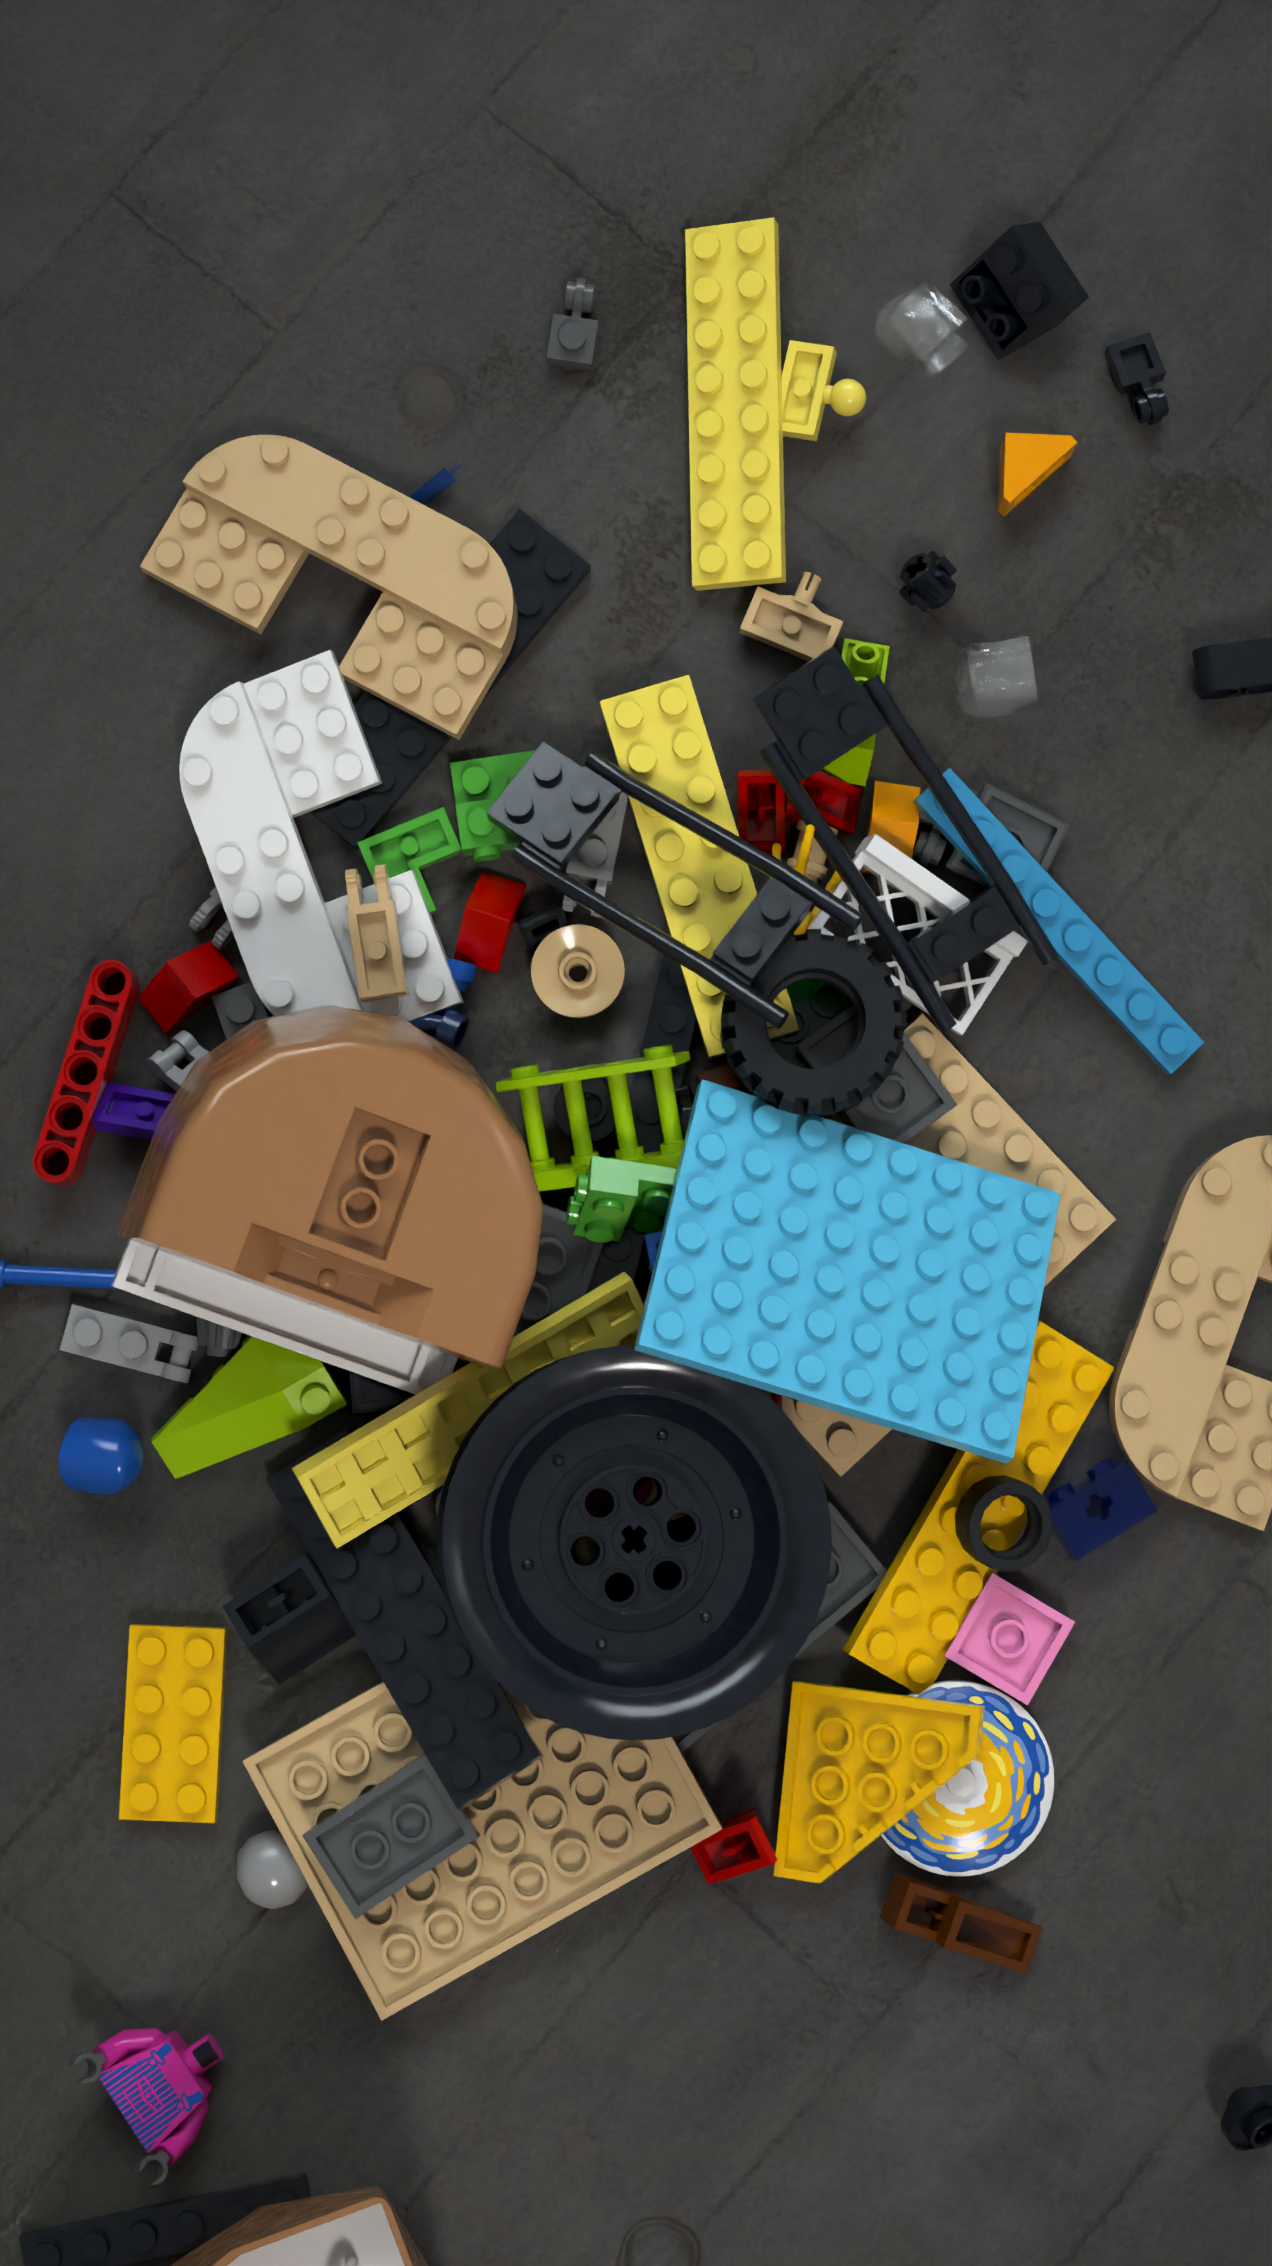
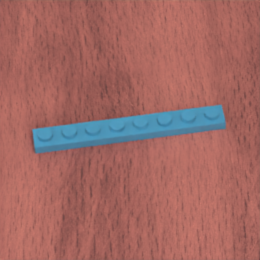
M948 768L942 775L1009 873L1059 956L1057 958L1166 1075H1171L1205 1042L952 769ZM927 788L913 803L991 887L994 886L930 789Z

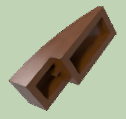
M898 1872L894 1874L879 1917L894 1929L935 1941L944 1948L1025 1974L1028 1972L1042 1931L1041 1926L1018 1916Z

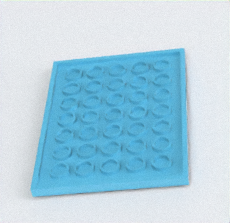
M702 1079L697 1086L634 1350L1007 1464L1014 1458L1061 1194L816 1115L804 1116L789 1113L775 1108L757 1096Z

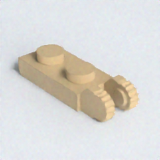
M386 864L375 865L374 883L377 887L379 901L363 904L362 881L357 869L345 871L349 906L346 907L361 1002L409 995L396 903L392 900Z

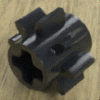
M930 551L928 555L925 553L916 554L904 564L901 570L900 579L906 585L901 588L899 593L911 606L917 605L922 612L926 611L928 607L930 609L940 608L948 603L954 595L957 584L950 577L956 573L957 569L945 556L939 557L934 551Z

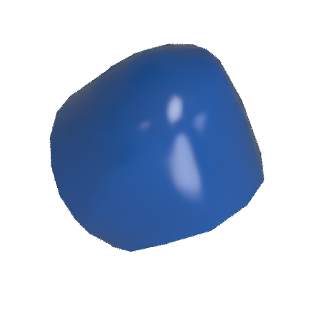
M88 1416L86 1418H78L70 1425L58 1453L59 1474L65 1485L73 1491L86 1492L91 1495H111L123 1491L137 1479L143 1469L145 1460L141 1435L131 1425L116 1417L100 1418Z

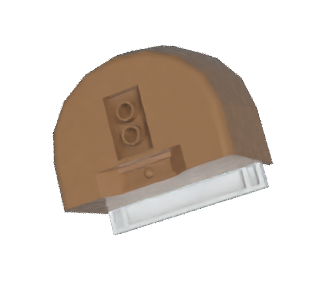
M333 1005L317 1006L252 1021L194 1063L157 1123L115 1235L116 1237L128 1240L111 1286L416 1395L452 1374L457 1359L502 1369L536 1274L544 1207L521 1134L472 1064L402 1017Z

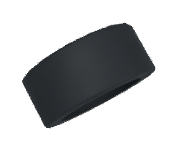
M1005 1475L986 1477L973 1484L961 1498L955 1514L956 1534L962 1548L976 1561L1002 1572L1022 1570L1036 1562L1047 1549L1053 1532L1052 1512L1046 1498L1033 1486ZM1010 1495L1018 1498L1025 1504L1027 1509V1525L1023 1536L1014 1546L1005 1551H996L983 1543L980 1536V1523L984 1511L994 1500L1001 1496Z

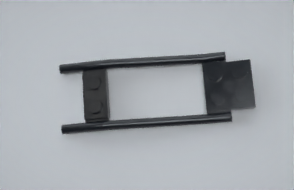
M832 646L752 698L777 738L775 742L759 751L760 755L806 826L812 824L815 827L814 838L895 958L941 1033L954 1027L957 1022L932 983L947 976L1016 930L1018 926L1042 965L1052 962L1059 956L1009 873L902 715L878 674L859 686L836 647ZM886 725L994 885L910 939L908 943L800 783L885 728Z
M542 742L486 812L489 821L522 842L513 850L510 856L511 861L548 886L696 973L777 1029H780L786 1022L789 1012L750 986L755 984L809 914L812 905L852 931L857 929L864 917L862 913L788 864L631 776L595 751L588 756L584 766L581 767L556 749ZM622 792L772 877L719 943L710 959L560 871L561 869L564 870L620 799L619 795Z

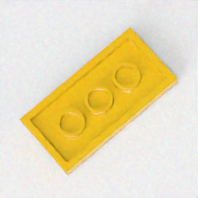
M131 1624L129 1626L119 1820L216 1823L218 1821L228 1628Z

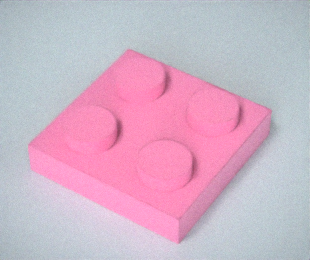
M991 1572L981 1593L974 1601L944 1656L1028 1705L1075 1621Z

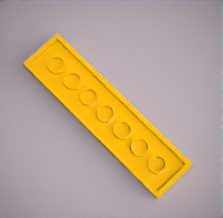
M1038 1320L1014 1458L1005 1464L958 1449L842 1650L918 1695L934 1684L948 1659L944 1656L947 1648L958 1633L962 1622L977 1596L981 1593L991 1572L995 1575L998 1570L976 1561L962 1548L956 1534L955 1514L961 1498L973 1484L986 1477L1000 1475L1027 1483L1043 1494L1113 1372V1366ZM1010 1495L1001 1496L994 1500L984 1511L980 1523V1536L983 1543L996 1551H1005L1012 1547L1027 1522L1025 1504L1018 1498Z

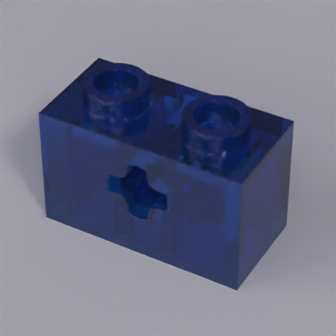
M1108 1457L1086 1471L1089 1479L1075 1488L1068 1482L1046 1495L1052 1512L1053 1532L1070 1559L1079 1560L1158 1511L1128 1461L1118 1460L1113 1463L1112 1459ZM1090 1495L1106 1500L1100 1506L1103 1513L1100 1517L1092 1513L1087 1514L1085 1511L1091 1505L1088 1498Z

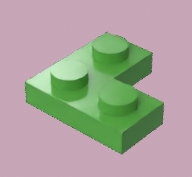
M444 807L357 842L373 881L375 865L386 864L389 878L409 870H414L431 915L437 913L420 870L463 853Z

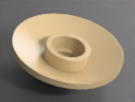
M568 925L553 931L539 944L531 963L532 983L538 997L549 1009L566 1017L585 1018L602 1012L615 1001L624 982V961L618 946L606 933L592 926ZM575 966H582L587 971V977L581 982H575L569 976L570 970Z

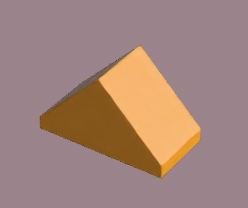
M1005 433L1000 446L998 512L1005 517L1071 458L1077 441L1070 435Z
M875 781L867 837L877 834L912 859L920 810L913 801L920 795L921 787ZM862 866L861 873L874 875Z

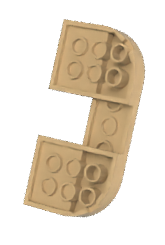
M278 435L242 437L215 448L199 460L182 482L186 490L140 565L142 571L260 635L309 553L379 589L383 593L339 665L343 678L460 740L511 651L517 630L518 612L514 590L501 558L490 544L477 533L329 455L292 438Z
M1272 1135L1244 1139L1223 1148L1207 1158L1187 1180L1164 1236L1163 1243L1165 1245L1133 1330H1130L1114 1373L1109 1394V1418L1112 1433L1115 1434L1119 1447L1125 1456L1124 1459L1141 1479L1164 1494L1260 1531H1264L1272 1510V1382L1228 1366L1226 1363L1257 1278L1272 1284Z

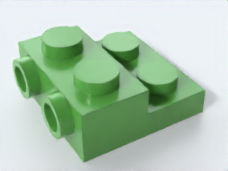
M536 750L450 763L461 848L464 857L473 856V861L476 862L495 860L501 857V851L514 850L519 844H522V842L489 821L486 812Z
M592 1156L586 1174L578 1173L574 1196H570L568 1200L566 1224L573 1225V1235L586 1237L590 1241L597 1243L620 1242L626 1226L634 1227L636 1230L644 1233L663 1231L677 1168Z

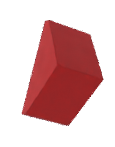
M770 770L738 771L736 779V809L739 837L767 853H772V846L775 843H779L781 845V853H785L784 791Z
M821 771L800 782L830 827L838 830V833L855 834L863 789ZM787 799L785 823L797 825L798 820H802L790 800Z
M482 871L465 906L453 959L476 965L477 968L498 974L527 885Z
M208 941L167 961L137 997L167 1035L212 1001L211 996L223 992L241 978L220 950L211 944L212 941Z
M754 1807L721 1822L722 1830L690 1847L708 1885L770 1866L778 1861L775 1850Z

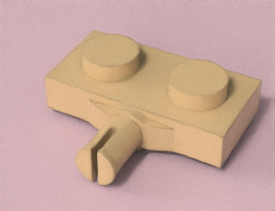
M803 572L802 579L794 596L778 595L757 587L741 624L740 634L807 661L812 660L828 648L834 646L843 621L822 613L811 603L819 583L822 581L820 577L814 574L811 584L806 591L811 573Z

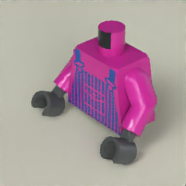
M157 2028L125 2029L94 2047L93 2054L79 2053L69 2058L67 2066H74L81 2060H85L88 2064V2073L85 2077L76 2080L75 2083L89 2084L99 2078L146 2152L149 2153L155 2149L156 2155L145 2157L134 2168L135 2175L146 2164H152L156 2168L157 2177L147 2187L150 2189L165 2180L168 2173L167 2165H174L196 2141L209 2111L206 2097L213 2088L204 2072L221 2061L224 2056L218 2043L210 2034H206L187 2047L176 2030L164 2034Z

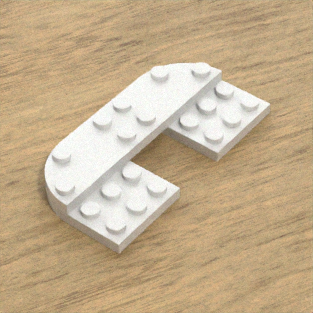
M331 650L325 651L244 684L238 681L217 693L199 711L187 731L180 755V784L186 807L248 975L264 1005L274 1016L317 1006L333 1005L402 1017L410 1022L418 1017L431 1013L435 1014L464 1003L451 974L447 956L414 870H409L389 878L392 900L396 903L409 995L361 1002L359 999L346 907L349 906L348 894L332 901L324 902L293 819L382 784L334 652ZM375 884L362 889L363 904L379 902Z

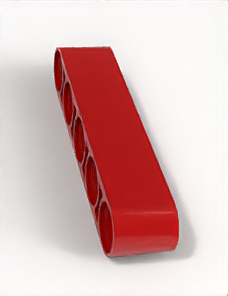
M107 960L99 963L94 967L90 975L34 1152L33 1166L37 1175L41 1179L58 1186H67L75 1183L80 1179L84 1171L96 1133L92 1119L108 1082H112L138 999L137 997L139 996L140 984L138 977L126 965L116 960ZM113 974H124L126 981L123 990L116 995H107L105 992L106 980ZM103 1017L109 1018L112 1025L109 1035L101 1040H93L91 1036L93 1023ZM94 1062L97 1067L95 1080L90 1084L80 1085L77 1080L79 1067L84 1063ZM80 1107L83 1112L81 1125L74 1130H66L63 1125L65 1112L69 1108ZM65 1151L69 1158V1166L61 1175L53 1176L49 1170V1160L56 1152Z

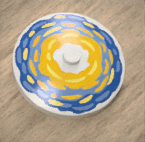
M944 1680L934 1682L933 1685L926 1688L919 1695L913 1691L908 1692L905 1695L985 1706L981 1751L979 1757L882 1834V1838L897 1854L921 1869L940 1875L972 1876L1004 1866L1020 1855L1034 1841L1043 1827L1051 1808L1054 1792V1768L1049 1746L1042 1731L1020 1704L1003 1692L982 1683L966 1680Z

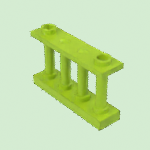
M663 1045L644 1049V1057L540 1073L538 1064L510 1069V1078L496 1082L497 1092L515 1089L519 1091L531 1158L530 1163L539 1192L575 1187L578 1173L586 1174L591 1157H599V1152L593 1151L581 1082L584 1079L607 1076L619 1149L615 1150L616 1157L610 1158L678 1168L684 1139L671 1067L689 1061V1051L673 1053L672 1045ZM652 1070L664 1143L660 1144L661 1151L644 1153L643 1145H638L626 1073ZM562 1083L575 1155L570 1156L571 1163L556 1165L555 1158L549 1157L537 1086Z

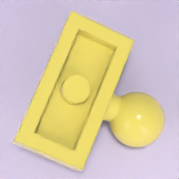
M793 340L789 341L781 376L784 437L817 442L825 404H830L837 414L847 417L856 415L863 409L866 402V392L858 381L842 379L834 386L830 385L837 356L835 347Z

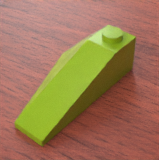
M249 1335L242 1342L241 1349L225 1365L221 1364L212 1374V1379L194 1398H189L151 1438V1442L174 1478L178 1479L302 1430L346 1406L347 1402L340 1381L328 1363Z

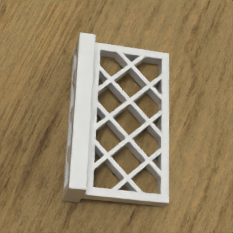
M877 834L865 837L855 851L856 856L852 861L860 871L863 866L877 876L881 895L877 896L879 901H882V906L893 922L890 899L906 896L915 903L918 923L898 926L899 931L920 928L921 933L928 926L933 925L969 901L968 898ZM841 878L831 893L841 899L847 891L849 902L846 903L859 911V904ZM887 884L899 892L889 894ZM820 910L808 929H821V934L834 936L833 933L823 927L829 915ZM925 910L937 919L927 921ZM860 923L857 929L854 930L855 935L849 936L848 941L856 940L857 946H860L861 943L865 944L864 938L878 936L879 934L877 931L863 933ZM1013 931L984 950V952L997 960L986 977L971 980L968 962L960 966L962 982L939 986L938 981L932 983L940 996V991L964 987L967 1007L959 1019H955L957 1024L950 1030L958 1035L964 1034L1013 957H1018L1028 941ZM892 955L893 961L886 964L888 967H894L896 977L890 976L894 985H900L903 997L929 1014L915 990L906 985L904 973ZM982 983L974 994L972 985Z

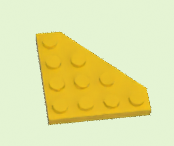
M804 1681L792 1682L776 1845L778 1861L775 1862L773 1876L814 1883H822L980 1756L985 1706Z

